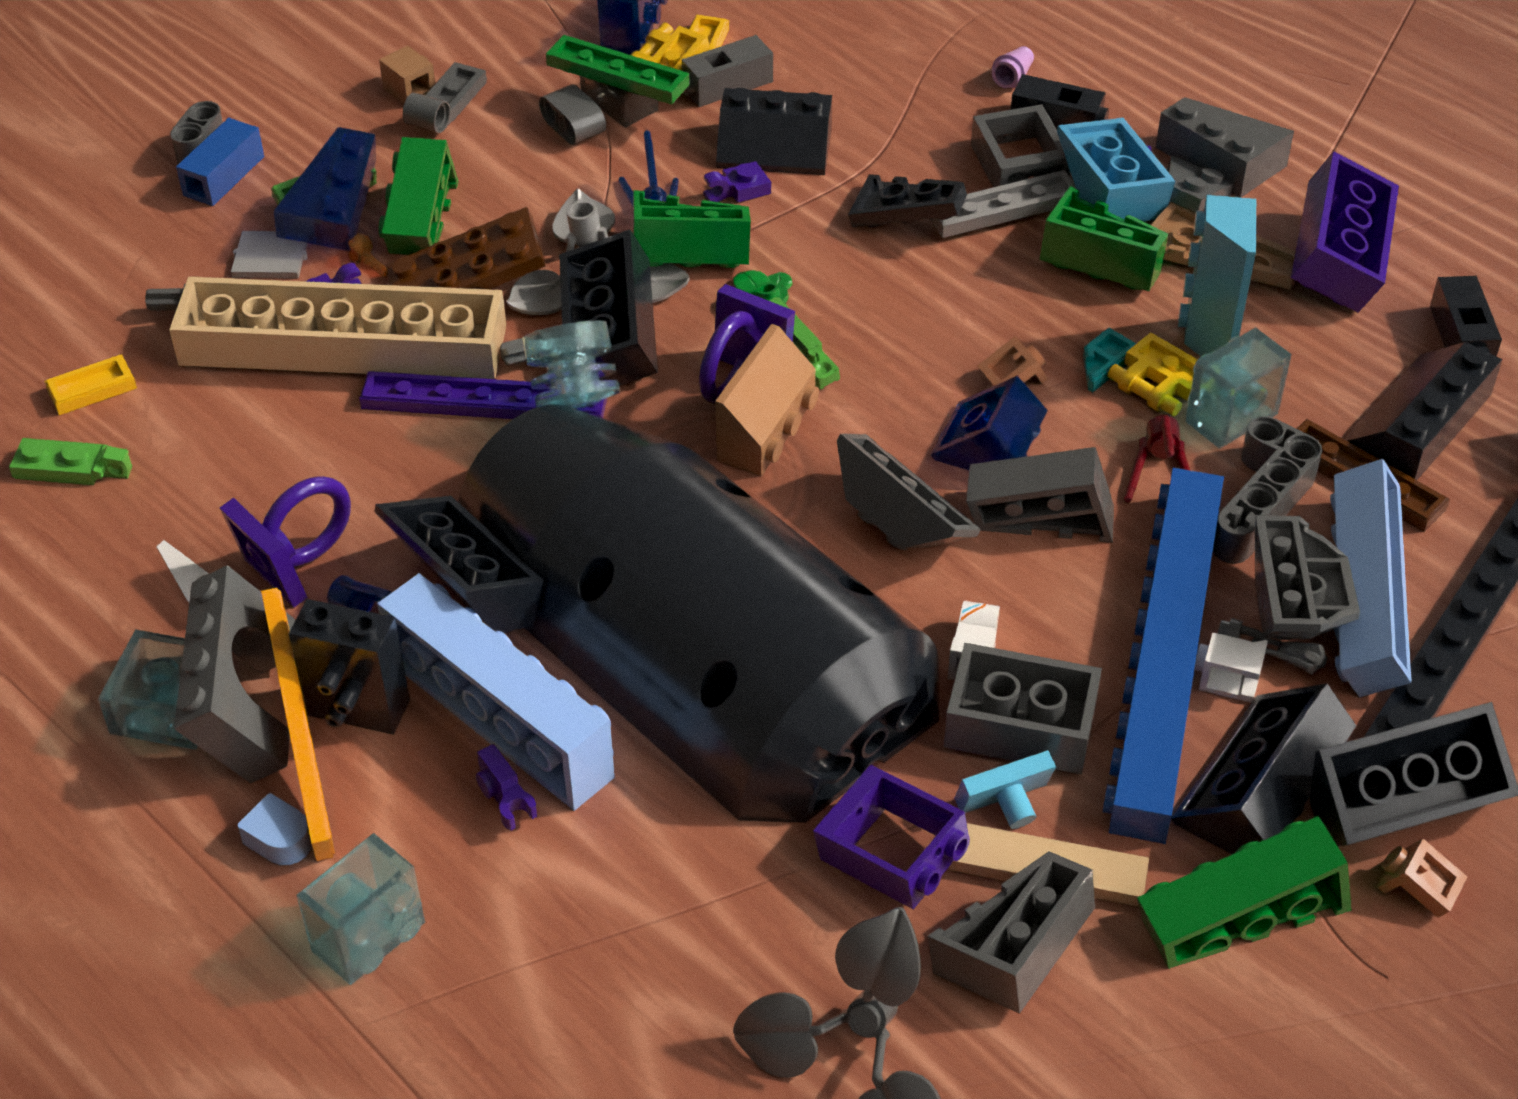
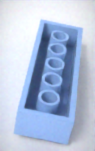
M418 573L377 603L379 614L395 617L406 676L490 744L494 743L501 753L573 811L615 778L611 721L606 712L597 705L591 706L579 697L567 681L557 680L549 674L537 658L532 655L526 656L514 647L510 639L503 632H495L488 627L472 608L462 607L451 598L448 591L438 583L433 584Z

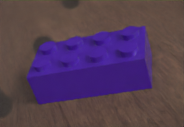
M1333 151L1308 181L1291 278L1298 281L1304 287L1311 288L1331 298L1337 304L1346 306L1359 313L1385 284L1399 185Z

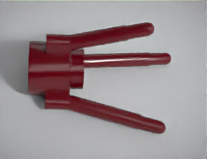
M1169 415L1152 418L1147 423L1146 436L1138 441V454L1124 496L1126 503L1132 501L1147 453L1151 452L1160 459H1167L1176 455L1180 469L1190 470L1185 454V443L1180 440L1179 423Z

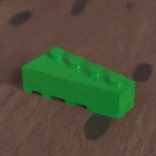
M1319 816L1306 822L1297 821L1291 823L1275 836L1261 842H1249L1241 846L1235 854L1215 863H1202L1195 867L1190 874L1170 883H1158L1149 888L1144 895L1137 897L1142 921L1168 969L1226 951L1231 946L1232 939L1242 937L1244 940H1251V942L1267 938L1276 925L1291 920L1296 928L1314 923L1316 917L1313 913L1331 908L1337 916L1352 911L1348 862Z

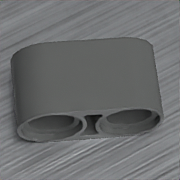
M575 84L565 86L539 99L540 111L545 121L571 145H575L606 130L605 117L600 107Z
M201 101L193 104L171 130L170 135L177 165L223 123L220 106L217 103Z

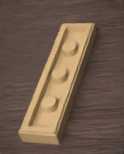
M967 823L970 836L968 849L960 860L953 861L948 867V870L1007 881L1050 851L1093 869L1095 898L1139 907L1137 897L1144 895L1149 857Z

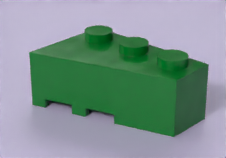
M402 137L399 152H394L392 158L394 178L392 183L387 184L385 192L387 211L386 215H381L378 225L379 237L384 238L389 254L410 255L439 242L444 227L443 222L440 221L442 211H449L451 206V199H446L449 188L457 189L459 183L447 140Z
M1070 186L1046 219L1039 260L1051 263L1057 268H1069L1086 273L1095 279H1107L1118 282L1133 290L1150 291L1161 273L1168 233L1129 214L1125 216V219H1122L1108 212L1109 204L1098 200L1094 205L1080 198V190Z
M633 191V234L648 256L650 267L661 266L663 263H679L684 267L718 264L724 268H735L740 264L749 265L751 219L748 206L702 200L701 206L679 204V196L667 195L666 202L645 199V191Z

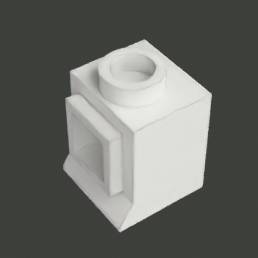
M1212 633L1209 645L1200 643L1194 670L1202 672L1199 690L1252 703L1268 641L1251 642Z

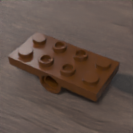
M528 207L507 213L491 222L473 227L457 236L436 242L430 247L408 256H402L396 261L386 264L390 285L493 290L496 286L546 266L534 220Z

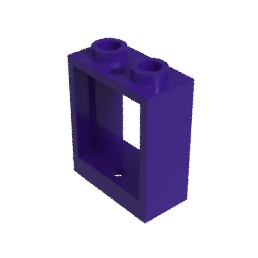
M870 765L813 830L820 860L913 910L925 895L929 896L936 890L943 873L953 861H958L964 856L970 843L964 811L873 765ZM884 810L936 836L906 872L855 846Z

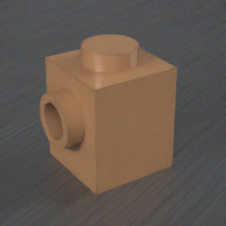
M408 45L379 59L383 89L403 104L411 93L426 95L435 85L433 64L424 55H420Z

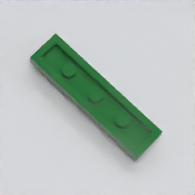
M563 35L546 53L547 66L671 105L689 86V73L567 35Z

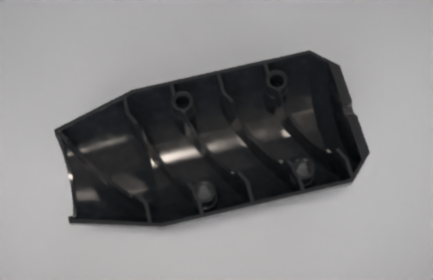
M551 404L529 410L507 423L485 444L470 466L461 487L458 503L543 579L534 625L525 629L739 821L806 823L846 793L870 765L878 760L885 763L939 722V657L932 639L692 449L569 406Z

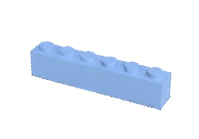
M1383 459L1335 474V493L1330 495L1336 524L1331 526L1332 537L1336 547L1349 559L1360 609L1359 619L1334 629L1340 649V655L1335 657V666L1340 679L1343 682L1348 681L1359 697L1411 683L1401 492L1399 483Z

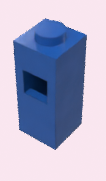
M228 117L176 166L183 196L214 206L265 157L259 127Z

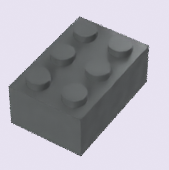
M964 642L946 714L944 748L1010 761H1018L1048 750L1056 765V770L1082 774L1102 668Z

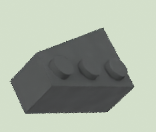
M1184 97L1161 112L1155 148L1170 157L1174 155L1198 167L1212 168L1220 171L1224 175L1223 178L1235 183L1232 193L1241 198L1287 167L1294 131Z
M1096 447L970 465L966 502L975 525L981 531L1031 535L1032 529L1059 531V538L1072 539L1073 533L1099 535L1100 542L1113 543L1114 503Z
M1050 851L1002 883V891L982 905L975 902L965 909V917L945 931L938 928L928 935L933 974L1019 1014L1095 909L1093 869Z

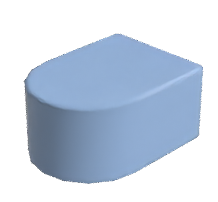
M271 793L267 794L238 823L243 844L275 864L291 865L298 863L311 850L312 844L306 816Z

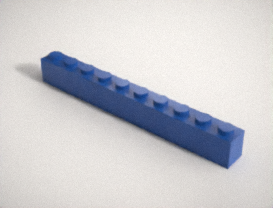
M1173 468L1170 485L1161 483L1157 509L1165 510V514L1155 515L1151 538L1160 540L1159 546L1150 544L1146 570L1154 572V577H1144L1140 602L1149 605L1148 610H1138L1134 635L1142 636L1143 639L1142 644L1133 642L1128 669L1137 670L1136 678L1126 677L1122 699L1123 704L1131 705L1130 713L1120 711L1116 739L1125 740L1123 749L1114 747L1109 775L1117 776L1118 781L1117 786L1107 784L1102 811L1103 813L1112 814L1109 833L1166 844L1173 811L1224 476Z

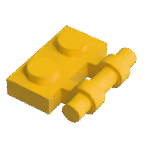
M663 22L658 29L650 31L645 38L646 43L639 51H633L631 55L682 71V59L703 53L710 45L705 35L682 26H678L673 32V28L668 23Z
M1150 332L1126 352L1124 364L1129 366V368L1126 370L1118 364H1114L1107 376L1118 383V388L1128 395L1135 393L1145 399L1148 407L1157 412L1165 411L1172 416H1176L1182 408V402L1173 398V396L1178 395L1190 402L1214 381L1216 370ZM1148 377L1159 385L1155 387L1144 379Z

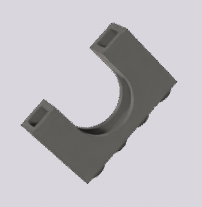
M226 565L208 575L201 576L192 582L174 729L249 783H253L287 767L290 733L287 726L250 698L237 677L233 665L232 652L261 674L275 668L276 663L262 593ZM286 612L289 630H291L296 619Z

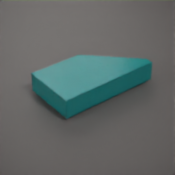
M1109 327L1084 346L1083 361L1088 390L1093 393L1109 380L1108 372L1114 364H1118L1123 368L1127 365L1124 364L1126 352L1137 343Z

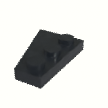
M869 174L848 216L852 227L867 226L870 228L895 222L910 224L918 220L932 218L946 220L953 216H958L966 199L967 192L964 183L959 181L925 179L918 184H909L907 177L895 176L892 182L881 181L880 175Z

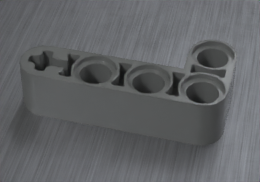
M1258 416L1249 421L1241 460L1245 466L1256 473L1223 508L1218 516L1213 545V553L1218 559L1230 564H1238L1247 560L1255 551V515L1286 516L1312 487L1316 479L1322 454V445L1318 440L1270 416Z

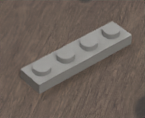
M1062 170L969 193L958 216H953L946 220H939L937 218L930 220L941 237L945 238L1052 211L1070 186L1076 187L1067 172Z

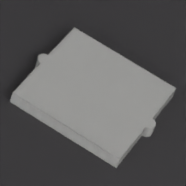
M242 231L238 248L233 250L232 278H299L303 260L308 258L306 252L309 239L308 232Z

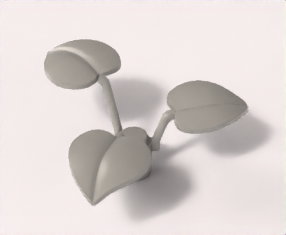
M577 188L557 213L552 226L553 233L560 241L567 242L566 252L574 249L575 244L582 247L599 239L607 238V233L615 224V215L609 207L595 201ZM671 263L650 267L653 303L662 301L684 288L690 281L689 275ZM537 270L524 275L512 287L509 299L506 301L507 305L515 311L528 315H547L562 310L560 276L550 270Z

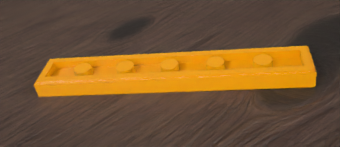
M278 588L263 590L261 593L311 844L316 860L321 861L333 858L335 850L302 688L288 634L290 630L281 591Z

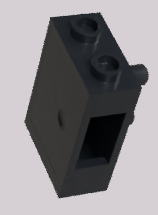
M307 599L288 634L308 716L324 719L331 727H341L342 724L394 735L410 702L395 617Z

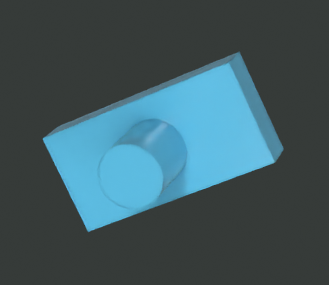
M1047 750L962 779L954 797L959 809L965 813L999 802L1010 828L1017 829L1034 821L1037 817L1025 792L1046 786L1056 765Z

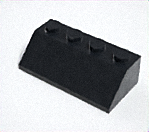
M629 229L560 254L565 371L568 374L617 385H624L658 373L650 260L632 231Z
M1467 342L1420 354L1348 433L1344 440L1378 459H1383L1385 463L1418 480L1491 396L1503 359Z
M452 496L375 505L374 512L401 542L468 607L472 608L492 630L509 633L515 629L533 627L543 579Z
M1327 683L1257 695L1172 815V821L1176 826L1230 854H1235L1241 846L1249 842H1261L1279 834L1304 811V805L1310 797L1315 751L1346 742L1355 729L1356 724Z
M1488 702L1316 750L1309 801L1314 818L1319 816L1337 846H1345L1518 796V784L1493 703Z

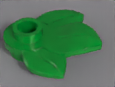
M747 270L738 273L733 278L735 288L768 301L774 297H779L785 304L789 299L788 289L793 285L791 276L783 272H777L767 277L761 271Z

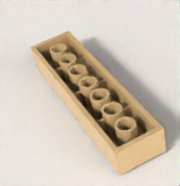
M188 277L169 331L179 366L367 374L368 371L495 379L501 353L500 345L503 343L506 330V317L502 290Z

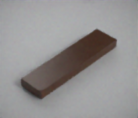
M1306 419L1296 428L1314 437L1322 445L1318 472L1334 480L1335 474L1380 460L1309 419ZM1386 463L1400 485L1402 520L1425 532L1447 510L1450 499Z

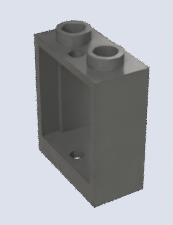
M1043 105L973 116L971 147L992 187L1026 180L1030 176L1038 177L1065 170L1070 176V169L1057 130ZM1036 138L1043 152L1005 159L998 144Z

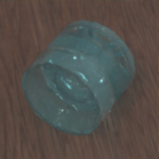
M606 321L569 323L538 330L522 337L527 365L538 368L547 367L548 372L531 380L532 389H551L534 396L536 408L551 404L565 405L574 409L598 404L600 403L599 401L620 393L618 380L599 381L601 378L616 373L615 364L596 363L595 358L612 351Z

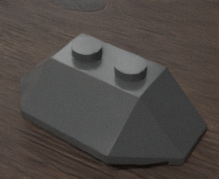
M840 433L837 439L845 499L858 510L857 514L863 521L877 526L886 534V540L891 545L901 550L929 548L978 536L981 531L978 526L895 457L883 450L867 434Z
M1255 515V589L1263 638L1279 640L1311 639L1359 619L1360 609L1348 557L1324 536L1309 529V523L1300 516Z

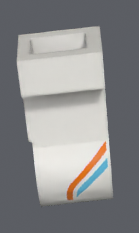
M970 601L963 602L956 635L953 637L950 649L948 679L955 680L964 642L995 648L1000 606Z

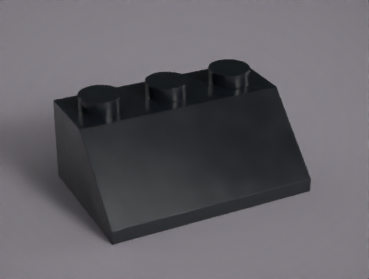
M724 88L719 116L716 168L727 169L743 163L756 161L763 171L825 175L832 132L833 95L816 92L794 93L781 90L762 91L748 90L746 88Z

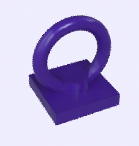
M727 284L717 291L715 331L706 347L699 373V387L703 398L707 402L715 404L716 399L771 324L779 326L793 342L795 311ZM719 360L733 365L727 378L716 388L715 379Z
M321 476L302 480L283 492L268 510L262 524L234 497L222 505L220 510L244 560L273 588H278L281 591L282 597L295 608L308 597L294 567L316 560L337 542L349 521L351 500L347 489L342 483L333 478ZM316 494L329 495L333 500L334 508L328 525L312 542L301 548L294 549L286 535L280 530L284 518L302 500Z

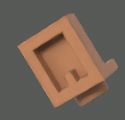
M1016 336L977 365L983 376L1003 399L1032 376L1041 384L1048 380L1041 368L1046 364L1042 355L1032 344L1026 348Z
M1421 839L1405 849L1402 846H1398L1388 854L1381 866L1385 872L1377 888L1385 894L1401 886L1436 917H1440L1451 911L1467 876L1427 841Z

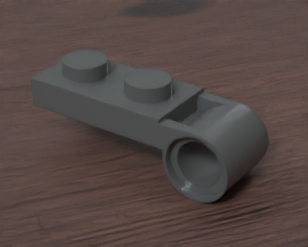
M454 62L426 95L413 92L407 97L403 106L404 123L432 132L442 133L487 83L486 70Z

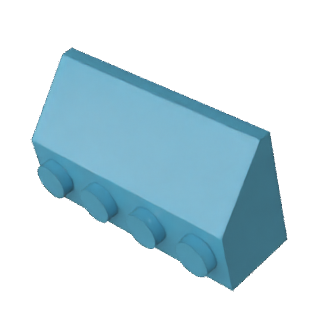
M1206 195L1204 211H1196L1193 235L1199 236L1198 243L1191 242L1188 267H1194L1193 274H1185L1183 297L1189 299L1188 304L1180 303L1178 327H1185V345L1222 374L1232 375L1256 255V199Z

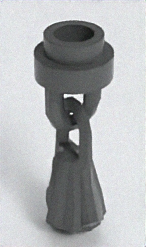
M1231 618L1230 622L1221 620L1217 634L1240 639L1241 634L1254 637L1252 642L1267 640V644L1278 646V649L1275 651L1266 648L1265 654L1285 660L1311 675L1324 668L1328 659L1321 644L1263 638L1261 631L1243 626V621Z

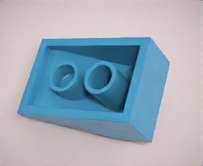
M1124 118L1058 125L1057 134L1075 187L1080 190V198L1094 205L1096 201L1100 200L1109 204L1108 212L1122 219H1125V216L1129 214L1143 222L1155 220L1169 205L1175 180Z

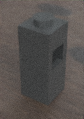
M757 35L682 59V71L689 73V86L683 93L686 96H690L699 107L722 100L724 88H746L751 90L772 83L773 52Z

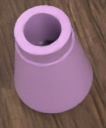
M1021 46L996 58L992 65V77L995 83L1002 88H1015L1022 74L1026 75L1033 63V52L1028 47Z

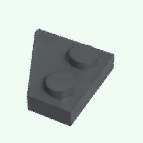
M1174 155L1170 158L1167 171L1175 180L1170 198L1171 202L1196 213V211L1204 210L1206 195L1231 196L1235 183L1223 178L1224 175L1220 171L1212 168L1198 167Z

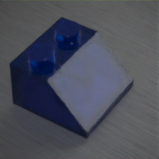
M1017 375L959 401L930 455L935 461L969 470L971 464L1027 457L1026 453L1032 441L1041 432L1040 425L1048 410Z

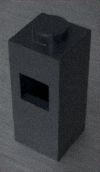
M1022 74L1012 94L1011 110L1043 105L1056 130L1058 125L1108 120L1109 108L1104 107L1106 92Z
M1477 275L1438 277L1430 309L1444 347L1467 342L1497 356L1502 338Z

